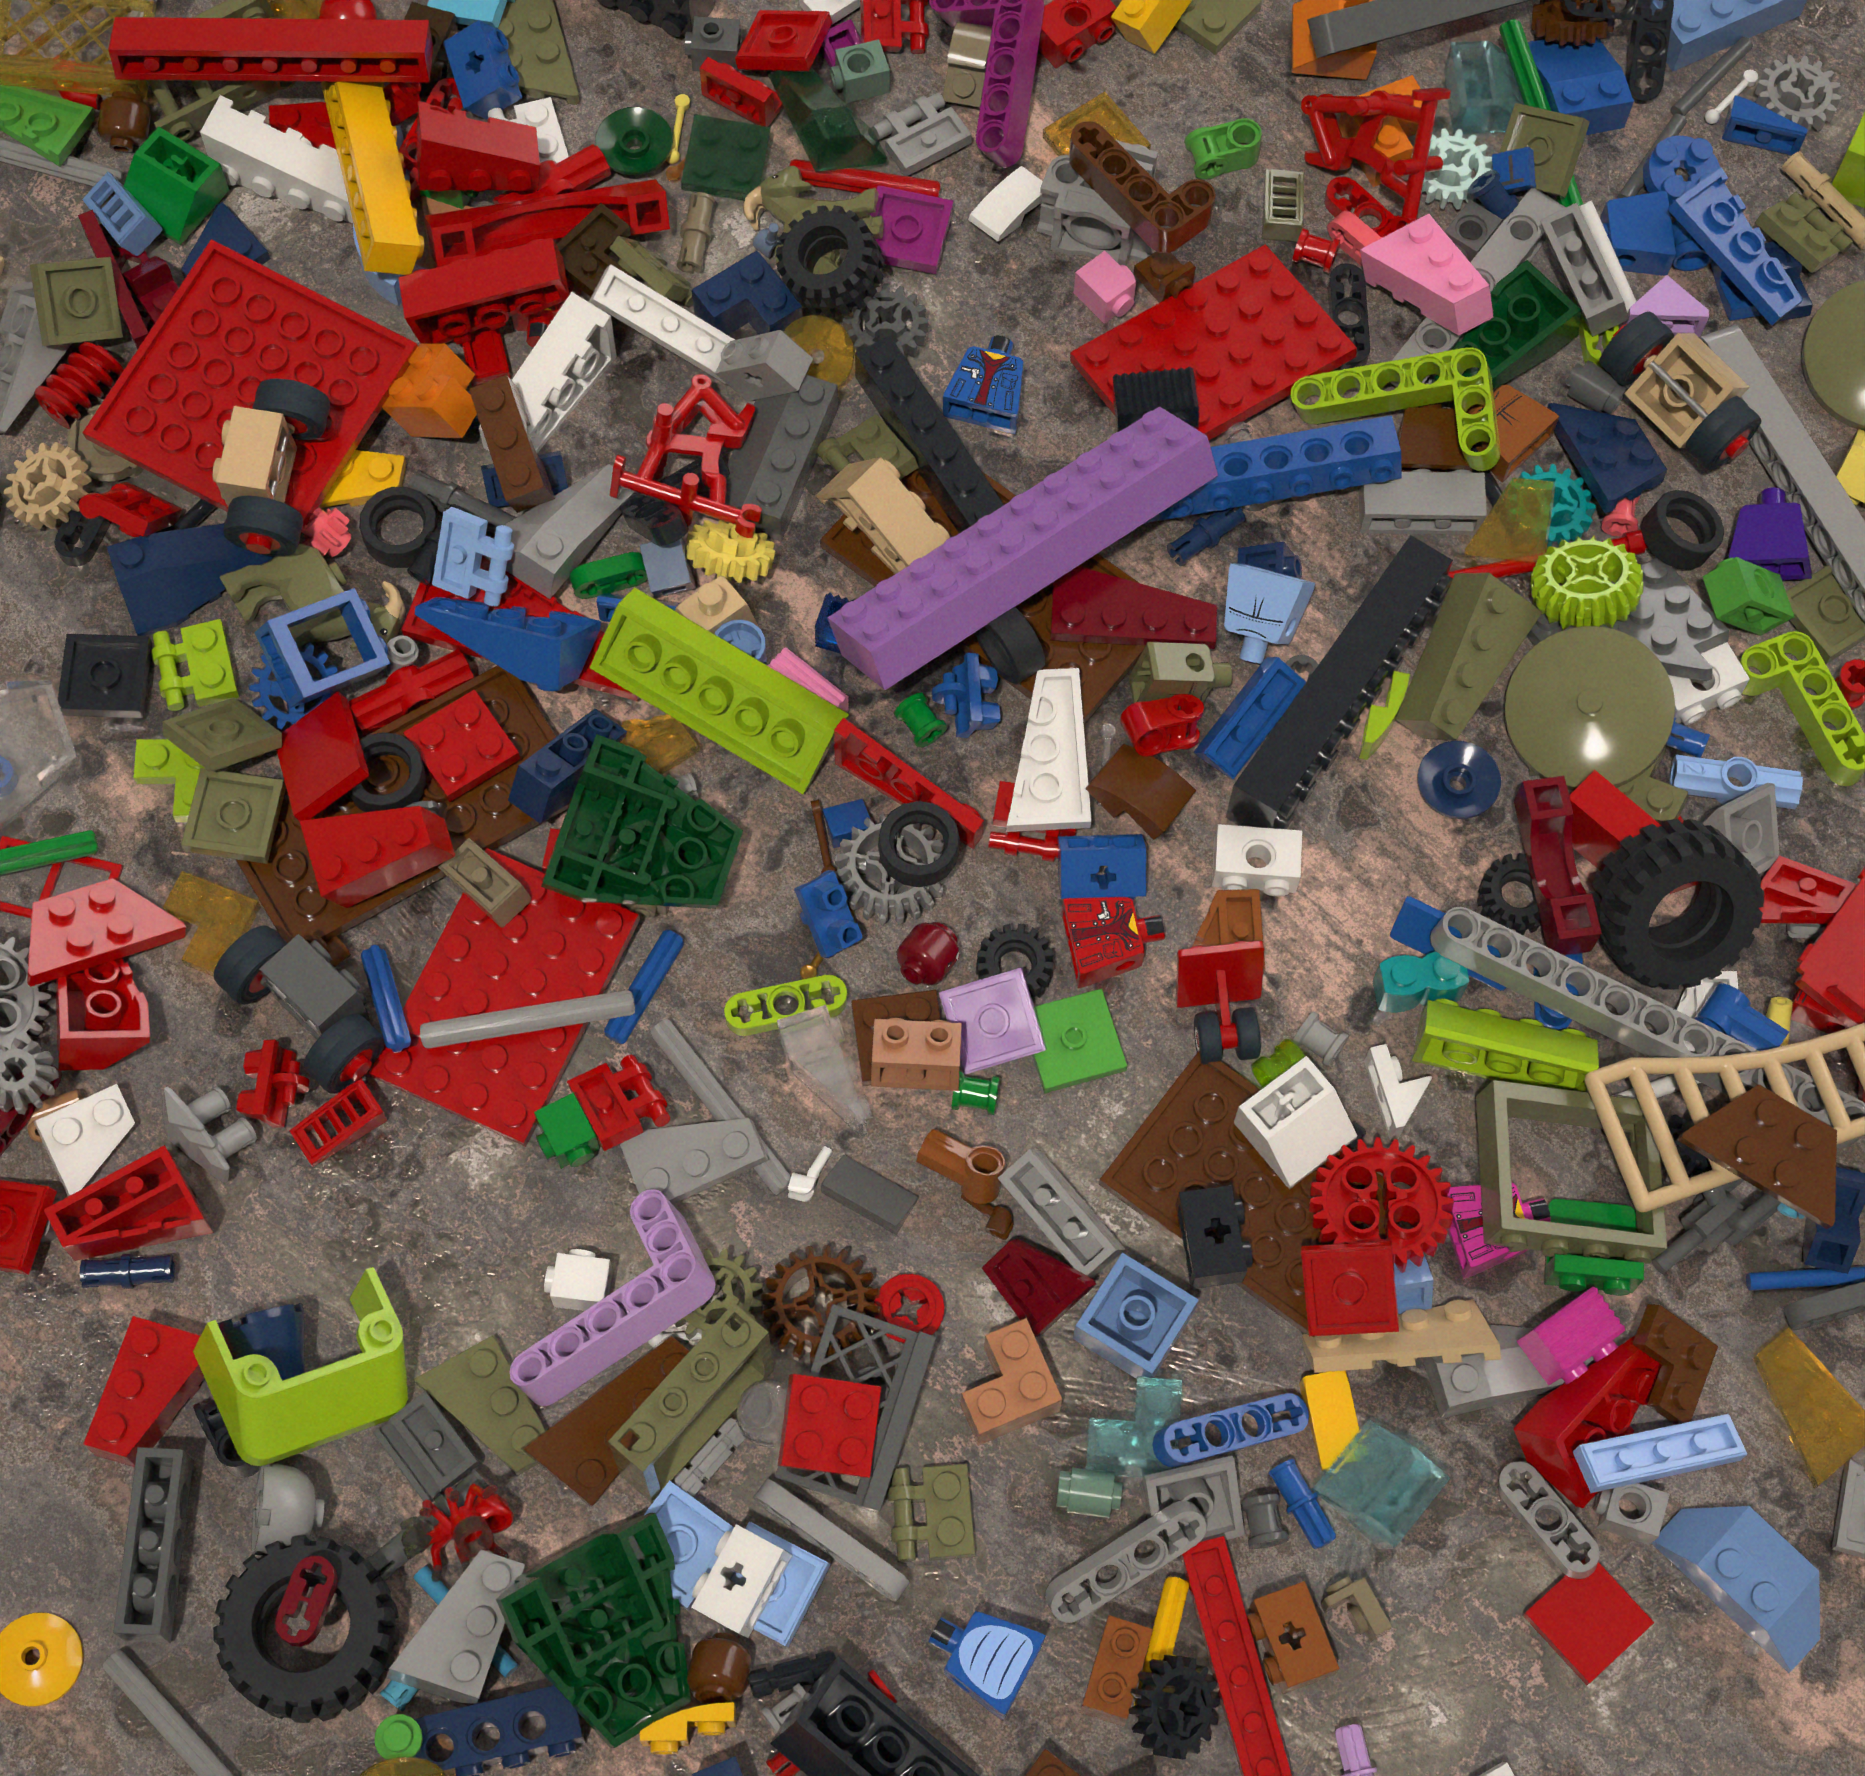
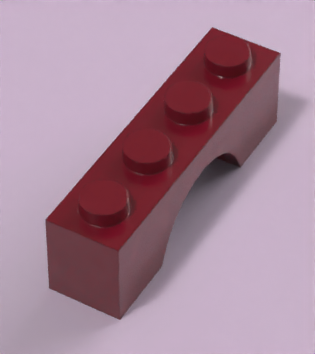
M1565 776L1523 781L1514 799V805L1546 945L1562 955L1591 952L1602 932L1593 894L1588 893L1584 889L1575 864L1572 843L1574 814Z

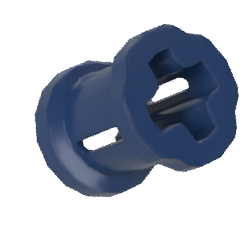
M1490 170L1475 179L1469 186L1468 193L1472 198H1478L1486 210L1504 219L1518 206L1519 200L1515 195L1508 194L1499 181L1500 174L1496 170Z

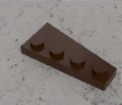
M673 1336L666 1337L624 1369L621 1374L591 1394L579 1406L553 1423L550 1428L524 1445L521 1450L588 1506H593L619 1474L608 1441L689 1353V1350ZM629 1431L620 1442L631 1451V1447L639 1438Z

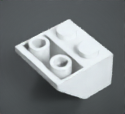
M1307 1056L1240 1105L1234 1120V1124L1289 1189L1325 1163L1328 1155L1334 1156L1341 1150V1146H1347L1357 1138L1356 1131L1336 1090Z

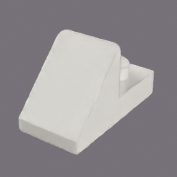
M1387 1044L1371 1047L1364 1063L1389 1139L1392 1141L1399 1139L1423 1097L1432 1076L1399 1083V1081H1402V1070L1399 1060L1396 1056L1391 1057Z

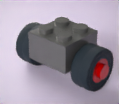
M263 925L251 929L238 938L221 956L214 969V980L235 1002L241 1005L253 1003L271 991L273 997L316 1039L304 1060L306 1072L330 1094L341 1092L369 1071L382 1053L385 1045L383 1036L368 1022L370 1019L364 1007L368 1001L359 991L361 988L360 984L346 969H342L338 973L330 963L332 960L331 956L317 941L314 940L309 944L298 934L287 943L269 926Z

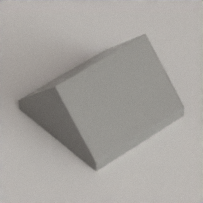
M1766 783L1717 808L1703 823L1704 826L1711 825L1728 838L1751 862V865L1757 870L1758 874L1771 868L1780 856L1775 784Z
M1233 1456L1143 1477L1139 1490L1147 1519L1177 1501H1188L1199 1509L1207 1524L1206 1534L1201 1541L1224 1536L1225 1540L1245 1536ZM1186 1518L1178 1522L1182 1531L1190 1527ZM1164 1530L1159 1532L1165 1543L1171 1541ZM1153 1541L1154 1548L1156 1549V1542Z

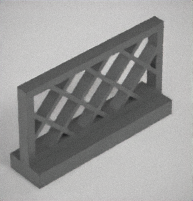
M832 1304L808 1376L818 1377L821 1366L837 1358L849 1382L861 1383L881 1373L889 1391L886 1400L879 1403V1409H883L876 1425L870 1478L860 1477L855 1494L838 1489L831 1474L817 1471L807 1477H802L787 1472L788 1467L778 1466L774 1478L857 1505L859 1508L874 1513L880 1512L936 1337L920 1331L917 1333ZM840 1317L855 1322L863 1340L840 1350L832 1334L837 1318ZM864 1326L879 1330V1332L869 1336ZM885 1334L905 1339L900 1357L883 1365L872 1341ZM830 1342L835 1354L824 1359ZM866 1344L878 1368L855 1379L843 1355ZM897 1364L891 1381L886 1370ZM824 1474L829 1485L812 1479Z

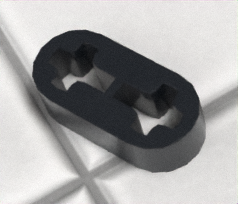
M71 509L68 512L69 522L62 523L55 537L54 544L59 557L65 564L78 567L91 561L112 522L101 516L88 520L80 511L76 512ZM80 538L83 547H75L70 552L67 545H75Z

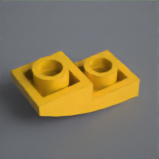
M735 1703L701 1705L670 1714L640 1731V1742L642 1746H650L651 1754L672 1755L678 1754V1746H689L690 1727H698L697 1734L725 1735V1727H736Z

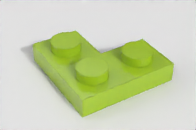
M136 739L133 777L137 784H175L173 818L175 822H187L200 769L204 767L168 739Z

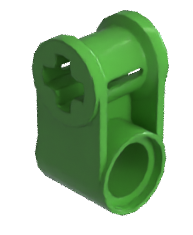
M1247 118L1237 119L1212 127H1201L1192 131L1185 137L1184 143L1186 149L1192 152L1196 164L1193 169L1196 177L1199 179H1211L1221 174L1248 169L1258 162L1262 133L1258 123Z

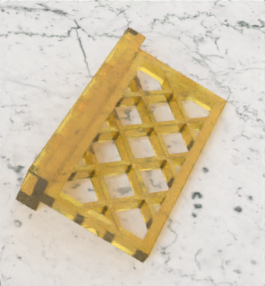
M0 0V85L111 96L113 92L125 91L147 99L149 84L146 80H121L115 78L112 64H105L107 61H111L109 51L97 37L114 24L115 17H124L131 11L144 12L143 17H155L156 4L154 1L22 0L28 1L34 9L15 22L10 16L12 0ZM55 4H65L71 13L53 26L43 13ZM94 7L104 8L109 16L90 29L82 19V16ZM110 9H118V10H116V11L113 13ZM40 16L50 29L31 42L22 29ZM78 20L87 33L69 46L59 33ZM8 21L12 24L9 28H7ZM17 33L28 44L15 55L3 54L5 42ZM56 36L66 49L53 59L43 58L38 49ZM94 40L104 53L92 62L81 61L75 53ZM35 53L37 57H31L30 55ZM72 56L75 61L68 59Z

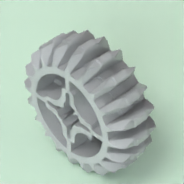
M883 812L879 817V824H874L871 819L866 817L864 824L868 829L863 831L853 826L851 829L852 840L842 839L840 850L843 853L835 856V865L840 869L835 871L838 882L842 883L847 897H851L849 906L852 910L864 906L863 917L866 920L871 918L875 912L879 913V922L882 925L887 922L888 915H895L896 922L901 925L904 922V913L908 912L912 918L917 920L920 917L919 906L929 911L933 908L934 901L932 897L940 898L943 895L941 884L948 881V876L935 885L913 887L906 892L895 894L904 885L892 877L890 882H888V873L881 864L879 851H869L878 846L881 824L887 817ZM920 823L900 829L895 836L893 845L895 853L901 860L908 864L920 866L937 860L942 854L943 843L941 839L932 840L933 830L931 826L919 831ZM902 845L914 850L924 863H918L917 858L909 857L903 853ZM859 874H866V879L878 882L881 886V893L867 886Z

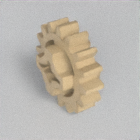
M55 442L50 448L45 443H40L38 453L35 454L28 449L26 450L27 460L24 463L19 460L14 462V465L18 468L16 474H7L6 479L12 482V486L4 490V494L11 499L6 506L25 525L29 524L36 530H40L43 524L50 529H55L56 519H61L67 523L69 522L68 512L71 509L76 512L80 511L77 501L84 495L89 494L82 487L90 483L91 478L84 473L89 468L88 465L70 447L65 448L60 443Z

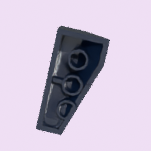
M225 523L152 533L145 537L139 536L107 546L116 579L137 636H147L180 625L190 618L189 613L207 601L211 604L222 597L221 592L226 588L219 578L221 575L248 565H261L269 562L275 556L254 553L232 544L224 536Z

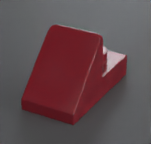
M154 256L122 273L125 282L153 324L156 323L179 288L172 277L167 262L158 256Z

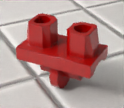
M275 1039L263 1040L262 1049L246 1052L243 1065L245 1074L252 1079H257L255 1090H242L238 1094L237 1111L248 1118L260 1119L272 1128H284L288 1106L294 1105L296 1093L308 1092L311 1083L308 1078L299 1075L301 1063L295 1061L296 1053L280 1047L279 1042Z

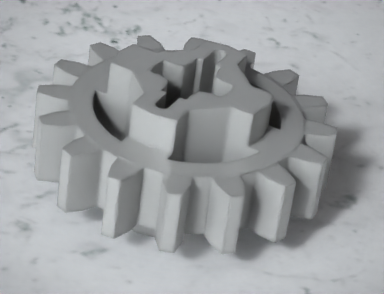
M1788 55L1784 65L1776 59L1773 61L1770 69L1765 68L1763 70L1754 94L1758 95L1757 104L1807 128L1806 135H1808L1811 126L1820 131L1826 121L1831 122L1841 100V96L1837 94L1840 83L1830 82L1834 72L1830 70L1823 73L1820 70L1822 66L1821 61L1816 62L1812 66L1808 64L1807 56H1803L1800 62H1795L1792 55Z

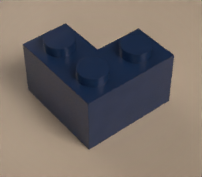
M758 250L692 289L694 315L726 335L733 333L747 323L752 326L757 334L781 330L789 338H793L803 332L802 305L795 299Z

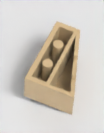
M879 457L850 463L815 496L824 505L831 500L848 517L844 520L843 524L852 532L857 527L860 528L874 544L871 551L894 574H897L908 567L914 560L922 558L951 538L944 527L934 523L924 511L926 509L925 504L921 498L906 489L899 480L900 474L889 461Z

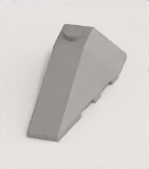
M32 282L13 284L0 322V334L5 335L4 347L0 351V433L7 431L34 395L35 389L43 383L72 344L42 346Z
M607 464L554 495V500L540 504L505 525L512 529L511 542L514 544L513 556L507 561L506 571L551 599L569 577L570 572L580 564L622 513L620 508L638 492L622 487L618 499L610 497L613 466ZM482 555V556H484L485 558H487L488 560H491L490 557H487V556H485V555Z
M1488 1324L1500 1344L1501 1360L1485 1361L1484 1353L1463 1354L1462 1362L1444 1364L1442 1356L1422 1357L1441 1419L1550 1393L1565 1382L1561 1378L1548 1386L1516 1342L1533 1328ZM1592 1356L1584 1361L1587 1367L1596 1362Z

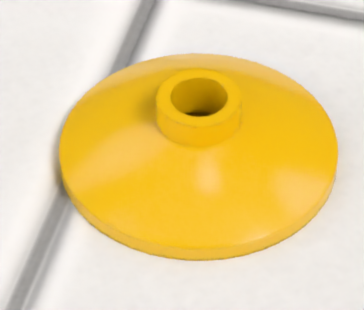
M49 1613L28 1614L6 1626L0 1633V1693L8 1700L27 1707L48 1705L68 1693L81 1673L84 1659L82 1642L76 1630L64 1619ZM32 1649H38L40 1652L38 1662L33 1665H27L25 1662L26 1654Z

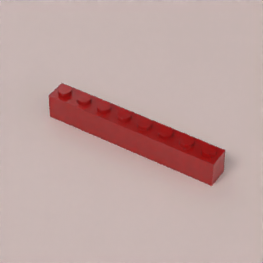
M115 17L108 48L115 78L121 80L429 82L433 57L429 20Z

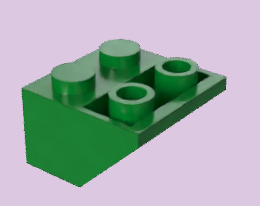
M159 126L134 153L124 183V187L162 227L161 234L179 245L187 239L229 191L220 163Z

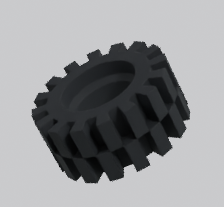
M1519 853L1514 860L1512 854L1504 855L1502 862L1497 859L1492 863L1490 869H1487L1477 892L1480 893L1477 898L1478 907L1483 906L1480 913L1486 918L1490 916L1493 921L1511 930L1514 929L1517 933L1524 936L1527 929H1529L1531 934L1537 931L1542 923L1528 862L1525 861L1526 854ZM1512 881L1521 882L1531 889L1533 902L1524 908L1513 907L1504 900L1502 887Z
M1011 924L1003 925L1002 932H998L997 928L990 932V938L987 939L985 937L981 942V948L977 953L976 975H978V980L1001 974L998 967L1000 958L1009 952H1020L1026 955L1031 962V970L1025 978L1032 1001H1034V997L1037 995L1040 998L1045 993V987L1050 985L1054 965L1052 948L1048 949L1049 942L1045 936L1041 939L1038 938L1039 931L1033 927L1029 933L1025 931L1024 924H1018L1017 930H1011Z

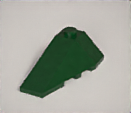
M1526 260L1497 282L1491 291L1494 318L1469 330L1453 350L1461 348H1476L1485 355L1492 377L1493 389L1550 358L1579 335L1581 309ZM1477 367L1468 368L1463 372L1462 376H1474L1480 369ZM1439 375L1435 376L1434 382L1438 380Z

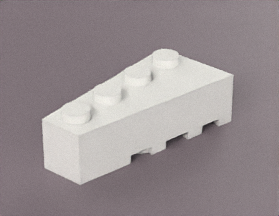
M221 95L219 96L200 134L207 155L221 164L227 185L233 186L237 184L252 189L260 196H273L288 201L298 209L309 208L323 213L334 221L344 220L353 223L336 149L323 143L317 149L312 146L308 139L302 136V133L289 127L283 133L266 124V116L253 110L247 116L232 109V100Z
M573 292L568 296L512 379L519 389L530 422L527 429L536 453L540 451L617 357L611 315ZM480 425L479 430L483 448L489 451Z

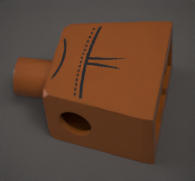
M1501 385L1494 392L1501 453L1497 464L1489 470L1502 483L1553 436L1559 419V415L1510 385ZM1475 404L1468 408L1467 413H1480L1485 406ZM1485 441L1475 444L1479 452L1485 450L1489 445Z

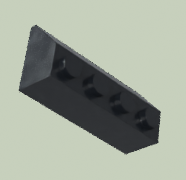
M840 1656L830 1664L793 1708L770 1743L807 1776H980Z

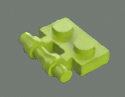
M221 619L180 628L183 643L171 644L167 631H158L153 634L155 647L151 650L154 664L158 665L160 669L161 680L158 682L161 696L166 698L168 710L178 711L183 709L184 701L182 696L193 693L199 707L215 704L233 697L235 699L240 698L225 629ZM187 661L190 675L178 676L176 663Z

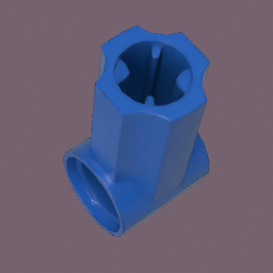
M1720 983L1715 987L1694 1018L1759 1051L1779 1047L1789 1033L1788 1030L1750 1007L1751 1003L1744 993L1724 983Z

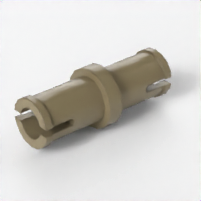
M697 192V195L695 193L690 195L687 219L681 225L680 236L683 240L679 260H677V268L690 274H694V271L696 273L701 272L705 244L710 241L712 233L709 223L715 199L703 192Z

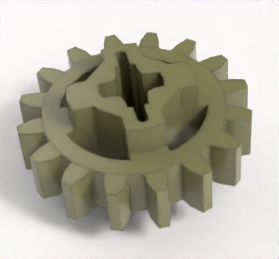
M709 1248L704 1249V1259L710 1271L719 1270L718 1273L712 1274L716 1284L713 1295L722 1291L724 1300L721 1302L715 1299L711 1304L707 1301L694 1310L692 1314L690 1313L674 1323L676 1327L687 1324L686 1338L690 1340L697 1333H700L701 1337H703L714 1325L711 1322L719 1320L733 1303L737 1304L756 1321L751 1311H762L763 1303L753 1297L761 1295L763 1287L762 1283H751L757 1277L755 1267L743 1270L745 1264L744 1256L739 1255L732 1262L729 1260L728 1249L723 1248L719 1258H713ZM738 1281H740L745 1290L743 1304L739 1298L733 1295ZM729 1320L726 1325H728L731 1328Z

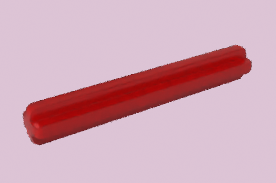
M799 159L791 160L789 165L799 168L802 181L814 186L862 193L871 188L877 189V186L880 185L934 197L940 196V183L934 180Z

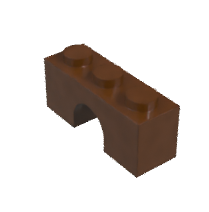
M504 375L469 388L506 502L518 513L554 500L555 497L544 464L538 457L528 433L527 426L530 425L518 387L508 375Z

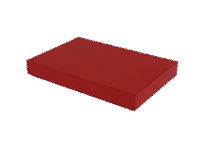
M339 691L282 732V747L276 750L293 815L299 821L312 819L369 777L370 774L348 699Z

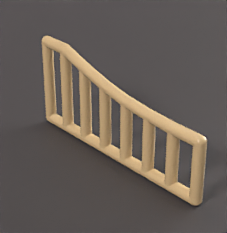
M1865 1023L1810 1040L1763 1051L1709 1057H1631L1587 1073L1584 1078L1586 1087L1636 1210L1645 1213L1741 1179L1710 1159L1708 1160L1712 1170L1691 1178L1688 1177L1647 1074H1674L1692 1121L1696 1125L1710 1115L1693 1074L1719 1073L1732 1102L1746 1093L1738 1071L1763 1068L1773 1093L1798 1107L1781 1064L1805 1059L1832 1122V1128L1837 1130L1838 1145L1865 1135V1116L1850 1121L1823 1054L1846 1047L1865 1092V1045L1863 1043L1865 1041ZM1627 1077L1630 1079L1672 1183L1648 1192L1605 1086Z

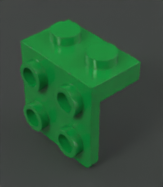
M1553 1199L1548 1204L1551 1222L1636 1232V1212L1631 1206L1566 1199ZM1554 1254L1553 1257L1545 1256L1544 1285L1559 1286L1560 1289L1566 1291H1582L1595 1287L1598 1290H1603L1605 1294L1622 1296L1633 1293L1644 1280L1643 1262L1592 1258L1571 1254Z

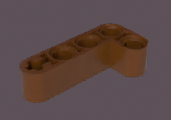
M1086 121L1077 124L1073 128L1069 149L1070 165L1150 248L1160 253L1173 252L1208 227L1212 219L1216 196L1215 190L1210 183L1201 179H1192L1168 194L1101 125ZM1135 199H1140V200H1144V201L1139 202V201H1135Z

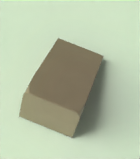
M470 838L455 851V857L443 862L438 867L500 927H504L531 901V897L523 885Z

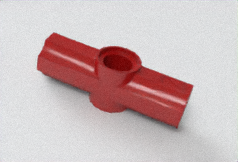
M592 144L559 163L553 160L541 162L538 190H507L494 197L493 202L495 205L583 191L610 176V166L600 148Z
M457 649L420 668L416 665L401 667L388 676L384 685L352 699L348 703L354 722L364 737L473 679L474 675L463 653Z

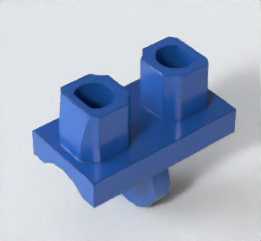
M966 653L964 655V662L961 665L955 666L952 672L944 673L943 683L932 688L933 701L944 705L945 714H955L956 737L968 738L975 730L993 729L1000 721V706L997 703L981 701V693L991 694L996 689L998 682L997 671L994 667L979 664V656L976 653Z
M827 870L816 879L794 888L802 908L800 913L801 921L804 925L809 926L822 958H829L862 939L863 936L858 923L854 922L847 905V895L843 885L839 884L834 871Z

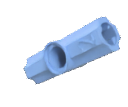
M1675 755L1669 776V784L1688 791V795L1715 798L1722 805L1766 783L1775 784L1776 807L1796 809L1799 805L1803 783L1800 771L1756 766L1755 763L1744 757H1733L1727 761ZM1728 777L1738 779L1743 787L1733 785L1728 780Z

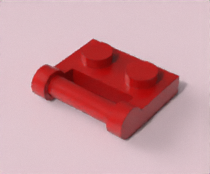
M128 482L115 484L110 491L102 494L89 493L81 497L79 501V510L86 518L93 519L101 516L120 525L119 529L123 533L136 538L139 536L145 537L173 526L179 520L183 510Z

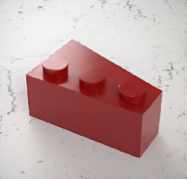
M418 101L416 155L419 190H538L540 160L536 127L489 117L487 122L466 118V111L454 109L452 114L431 110L430 103Z
M421 806L299 821L321 897L345 908L364 901L456 856L445 819Z
M132 1316L83 1445L95 1456L135 1467L137 1447L154 1448L172 1425V1419L189 1398L192 1399L201 1388L199 1385L204 1380V1375L193 1353L201 1335Z

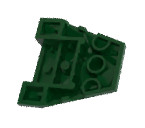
M596 734L551 853L541 887L581 902L716 909L743 830L701 798L697 801L677 787L679 781L670 774L664 777L645 762L647 757L637 749Z
M648 1513L627 1521L613 1530L593 1534L518 1576L514 1580L515 1585L507 1588L496 1599L515 1644L531 1659L544 1676L561 1692L610 1748H616L639 1734L642 1729L653 1722L676 1712L691 1702L689 1685L687 1683L688 1673L684 1643L678 1642L675 1615L680 1614L679 1599L673 1598L670 1570H675L674 1555L656 1513Z

